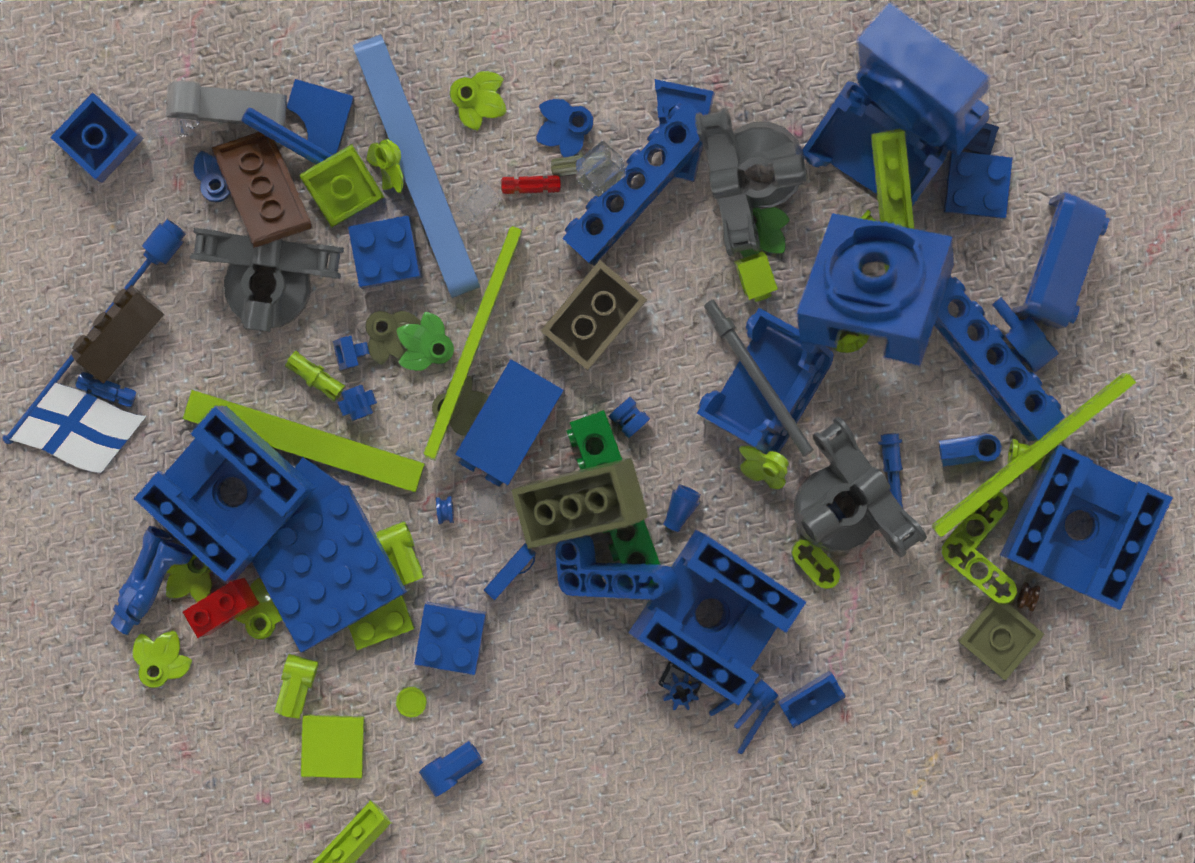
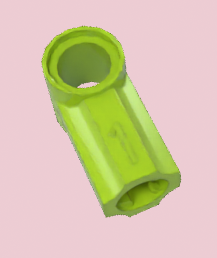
M405 521L376 532L377 538L403 585L424 578L420 563L413 549L415 547Z
M288 654L281 676L283 683L274 712L289 718L300 719L308 689L313 685L319 662Z

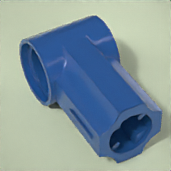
M989 433L939 440L942 467L981 461L990 462L999 457L1002 448L1000 440ZM984 439H991L994 443L993 452L987 456L981 455L978 450L979 443Z
M468 740L443 758L440 756L418 772L434 796L437 797L457 784L458 779L480 766L484 761L475 746Z

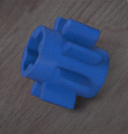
M362 384L341 392L344 400L337 403L342 416L349 414L351 420L355 421L373 414L371 405L376 404L377 401L372 390L365 392Z
M687 672L683 678H677L676 674L672 673L673 680L670 684L667 682L662 683L663 687L669 691V693L663 696V700L668 701L672 699L673 710H676L678 705H684L689 710L688 703L692 699L699 700L698 695L693 693V689H696L699 685L697 682H688L689 674ZM681 685L683 689H686L684 697L680 698L678 694H675L677 692L676 686Z

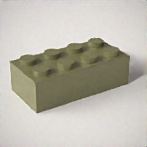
M632 457L529 482L511 490L528 549L630 526L648 518Z

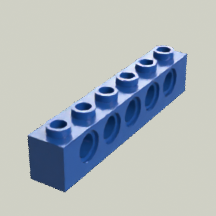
M688 101L683 105L677 104L670 111L668 122L662 128L658 126L651 132L647 138L649 143L641 151L638 149L632 153L626 162L628 166L622 173H615L606 183L608 188L600 197L598 195L594 196L585 207L587 210L580 219H573L566 227V235L562 239L588 263L594 266L703 147L695 122V114L700 112ZM678 129H685V140L681 143H673V133ZM660 151L664 152L666 155L665 162L660 166H653V155ZM638 174L644 175V185L640 189H632V178ZM622 197L624 200L622 210L612 212L610 207L612 200ZM595 220H602V232L598 235H592L590 232L591 224Z
M950 275L934 326L1027 441L1040 440L1065 418L1060 411V403L1053 396L1046 394L1041 388L1042 382L1039 377L1024 367L1021 355L1015 349L1009 348L1003 341L1004 335L1001 330L993 324L990 325L984 317L985 312L976 301H971L964 293L966 289L962 282L956 277L952 278ZM950 302L955 303L958 307V315L956 317H953L948 311ZM970 325L977 330L978 335L975 341L971 340L967 333ZM989 349L993 350L997 357L994 365L987 360ZM1008 373L1013 374L1016 383L1013 388H1010L1006 383ZM1028 396L1035 403L1032 412L1025 406V400Z

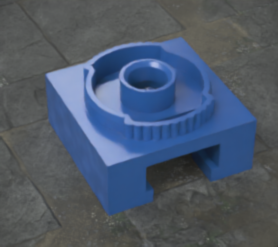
M889 2L857 38L860 70L856 74V79L859 86L871 101L875 102L892 120L911 134L925 140L931 146L938 147L943 145L958 156L989 120V107L979 100L989 90V75Z
M832 213L796 313L800 341L836 348L842 329L888 339L884 349L885 359L921 366L954 266L953 237L901 227L894 223L875 222ZM870 262H881L889 266L888 271L880 277L871 278L862 274L865 264Z
M214 406L191 432V435L195 438L165 473L157 471L135 496L134 500L224 582L239 577L312 494L316 487L227 406ZM230 477L242 480L247 488V497L238 507L227 505L221 498V486Z
M1057 445L1046 454L1000 556L1107 606L1121 610L1173 497L1141 482L1136 481L1135 483L1094 464L1092 459L1064 446ZM1077 510H1082L1089 514L1093 523L1091 533L1082 540L1072 539L1065 530L1067 517Z
M695 530L671 566L677 574V586L671 592L657 599H650L628 633L739 706L759 674L751 670V667L777 628L787 633L806 604V601L708 535ZM706 599H717L723 609L720 621L711 627L701 626L696 618L698 605Z

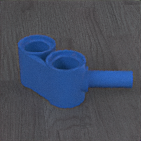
M1002 297L992 304L1011 328L1010 332L1005 335L1034 373L1059 355L1030 316L1025 320H1020Z

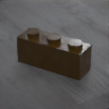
M132 284L127 290L122 289L115 296L113 306L107 312L99 314L93 322L91 331L86 336H80L72 347L71 355L74 360L103 384L164 316L159 306Z

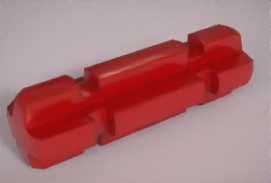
M558 175L547 176V178H543V176L518 177V179L503 177L501 180V191L503 194H515V191H519V194L544 193V190H548V193H555L561 190V179Z

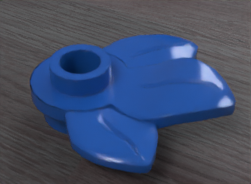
M551 99L541 103L539 109L547 121L539 129L536 141L546 146L560 145L563 157L576 155L583 147L584 136L593 127L591 112L582 106L572 107L563 99ZM577 116L584 119V124L581 127H575L572 123L573 119Z
M200 151L195 158L193 168L195 176L201 181V193L210 202H222L228 198L230 193L216 160L207 152ZM213 183L221 184L218 190L210 188Z

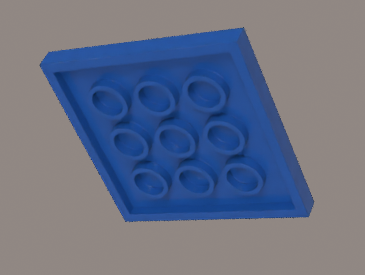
M349 485L343 486L291 517L252 561L301 653L407 593Z

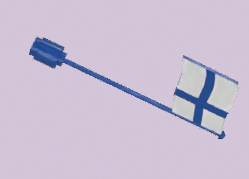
M166 219L163 224L159 223L142 244V247L146 250L143 253L147 258L123 289L127 290L131 284L134 286L151 263L158 265L160 262L167 264L184 243L182 239L186 233L169 219ZM113 302L105 312H107L113 306ZM70 355L9 434H4L2 439L6 444H12L16 441L36 447L75 467L102 473L147 416L124 411L89 392L57 383L74 361L73 356Z

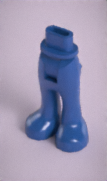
M148 526L144 533L139 557L126 583L119 590L118 605L115 604L113 608L115 615L110 623L125 635H129L134 625L140 624V619L146 615L153 605L163 578L172 565L187 564L193 556L189 549L174 543V537L158 527Z

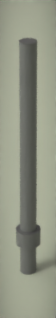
M710 300L704 307L716 324L714 328L721 338L725 337L803 456L810 454L814 449L735 332L736 326L730 317H725L715 300Z

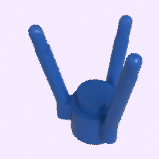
M762 679L757 684L753 683L746 695L750 694L747 700L752 705L734 724V727L738 729L756 709L761 711L739 747V754H743L768 712L776 705L773 701L778 697V694ZM729 699L725 700L710 710L709 715L714 716L732 705L733 702Z

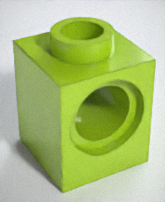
M763 251L734 261L745 296L749 300L754 298L755 302L768 299L772 296L771 292L778 290L767 255Z

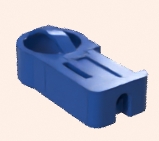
M525 543L483 591L495 600L517 575L531 569L535 562L536 552L532 548L528 549ZM533 558V562H532V564L530 565V567L527 568L525 571H522V572H521V570H522V569L529 563V561Z

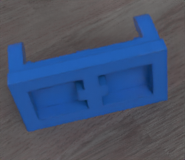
M828 671L777 702L792 727L795 728L845 698V694L838 685L831 671Z

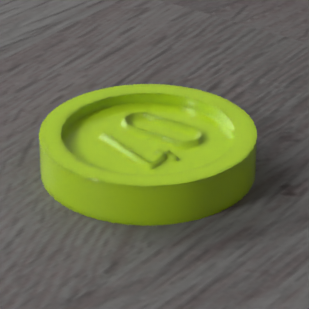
M411 686L402 689L396 698L398 711L406 717H417L426 708V696L417 687Z

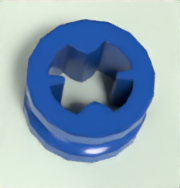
M447 496L446 500L436 497L438 524H443L445 520L454 523L452 496Z

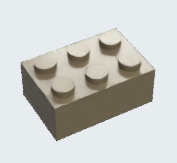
M599 260L541 329V332L588 371L645 304L647 299Z

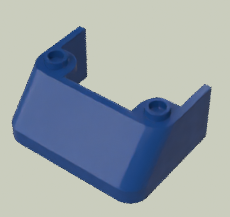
M1067 192L1050 198L1049 205L1055 206L1056 210L1024 305L1012 309L1017 316L1025 319L1030 316L1034 322L1055 329L1066 328L1069 322L1075 323L1080 306L1076 305L1099 235L1104 236L1110 218L1106 217V210Z

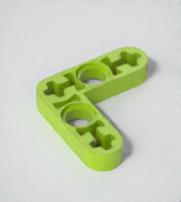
M999 491L991 499L997 500L998 497L1002 499L1000 502L1002 510L998 511L995 509L991 512L989 518L993 519V522L989 524L982 515L977 514L980 509H982L984 514L987 512L990 505L988 502H985L958 525L944 542L941 552L949 565L998 604L1006 605L1014 601L1017 596L1015 582L976 550L1009 510L1007 497ZM979 520L984 524V531L980 536L974 537L967 533L966 529L970 521ZM959 544L962 545L961 552L967 558H969L970 553L975 555V557L968 561L964 570L959 567L964 564L963 560L957 556L953 557V559L949 558L951 552L948 548L950 545L954 547ZM975 563H984L988 567V574L984 579L972 577L970 571ZM994 572L1000 575L995 578L996 582L1002 586L1006 583L1010 584L1008 590L1011 595L1009 597L1003 595L998 598L996 596L998 590L992 584H990L989 589L983 586L992 579Z

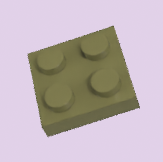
M991 600L957 641L1006 681L1045 634L1010 604L1001 605Z

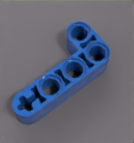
M589 535L560 541L556 545L555 555L558 584L566 595L652 600L671 592L677 586V574L671 567L666 565L597 563L594 543Z

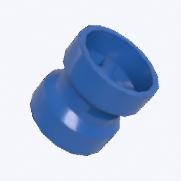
M631 396L608 416L614 423L620 424L622 432L628 439L650 420V417L645 412H640L637 409L636 402ZM633 414L636 415L628 423L625 422Z

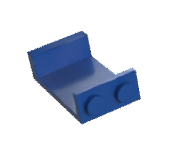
M510 359L455 455L460 457L458 463L473 472L476 467L487 473L485 479L498 487H501L502 483L509 485L564 390Z

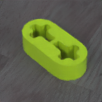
M806 538L799 539L794 543L791 550L792 558L812 581L824 589L836 586L840 579V570L822 549L813 546ZM811 545L813 549L810 553L816 561L811 563L805 557L800 560L798 558L800 554L799 546L808 547ZM818 564L826 570L829 568L833 569L831 573L833 580L831 582L827 580L819 581L821 573L815 568Z

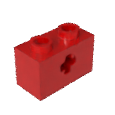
M241 578L224 585L184 610L183 614L196 637L201 638L214 633L260 603L246 579Z

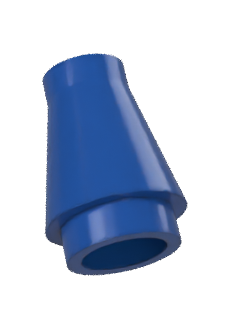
M679 484L677 489L672 491L663 525L673 531L680 532L684 523L699 506L700 502L698 500L701 495L697 491Z

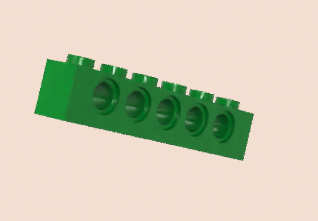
M605 410L570 422L571 429L566 430L572 447L578 446L582 457L577 459L580 470L622 460ZM591 437H598L603 441V450L597 455H592L586 450L585 444ZM645 520L632 525L635 529V534L627 541L618 537V528L603 531V533L610 532L613 543L609 544L608 547L614 562L620 560L621 563L628 564L629 555L639 552L645 557L644 564L661 565Z

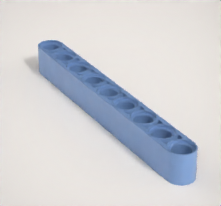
M379 34L354 44L355 54L388 138L401 151L399 166L451 297L454 298L479 288V281L382 35Z

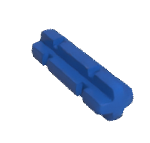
M81 372L76 382L77 389L85 392L91 390L93 395L112 402L118 400V404L126 407H131L135 401V390L127 387L123 390L121 385L108 380L103 384L100 380L93 379L94 376L86 372Z

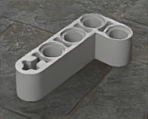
M173 81L167 86L166 117L247 125L242 122V116L248 108H253L285 127L287 95L201 87L200 83Z

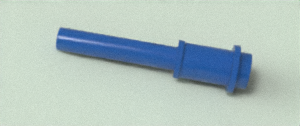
M899 433L880 435L881 441H878V445L882 446L883 472H887L890 492L903 508L899 471L903 470L900 453L902 439H899Z

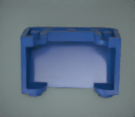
M848 81L802 150L805 160L810 165L819 168L820 166L827 167L829 164H832L877 194L871 134L895 129L904 130L913 206L943 164L948 149L943 145L938 147L931 146L925 140L905 130L892 120L875 102L871 101L857 83Z
M758 308L757 312L746 323L747 336L751 340L747 350L797 424L833 362L834 354L826 346L800 341L799 329ZM740 360L722 391L714 390L711 393H706L700 401L698 415L750 446L757 448L764 454H767L769 451L779 453L790 436Z

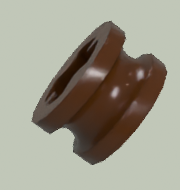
M1024 582L1018 595L1017 608L1022 609L1025 606L1028 608V611L1033 612L1039 599L1040 586L1030 587L1028 582Z

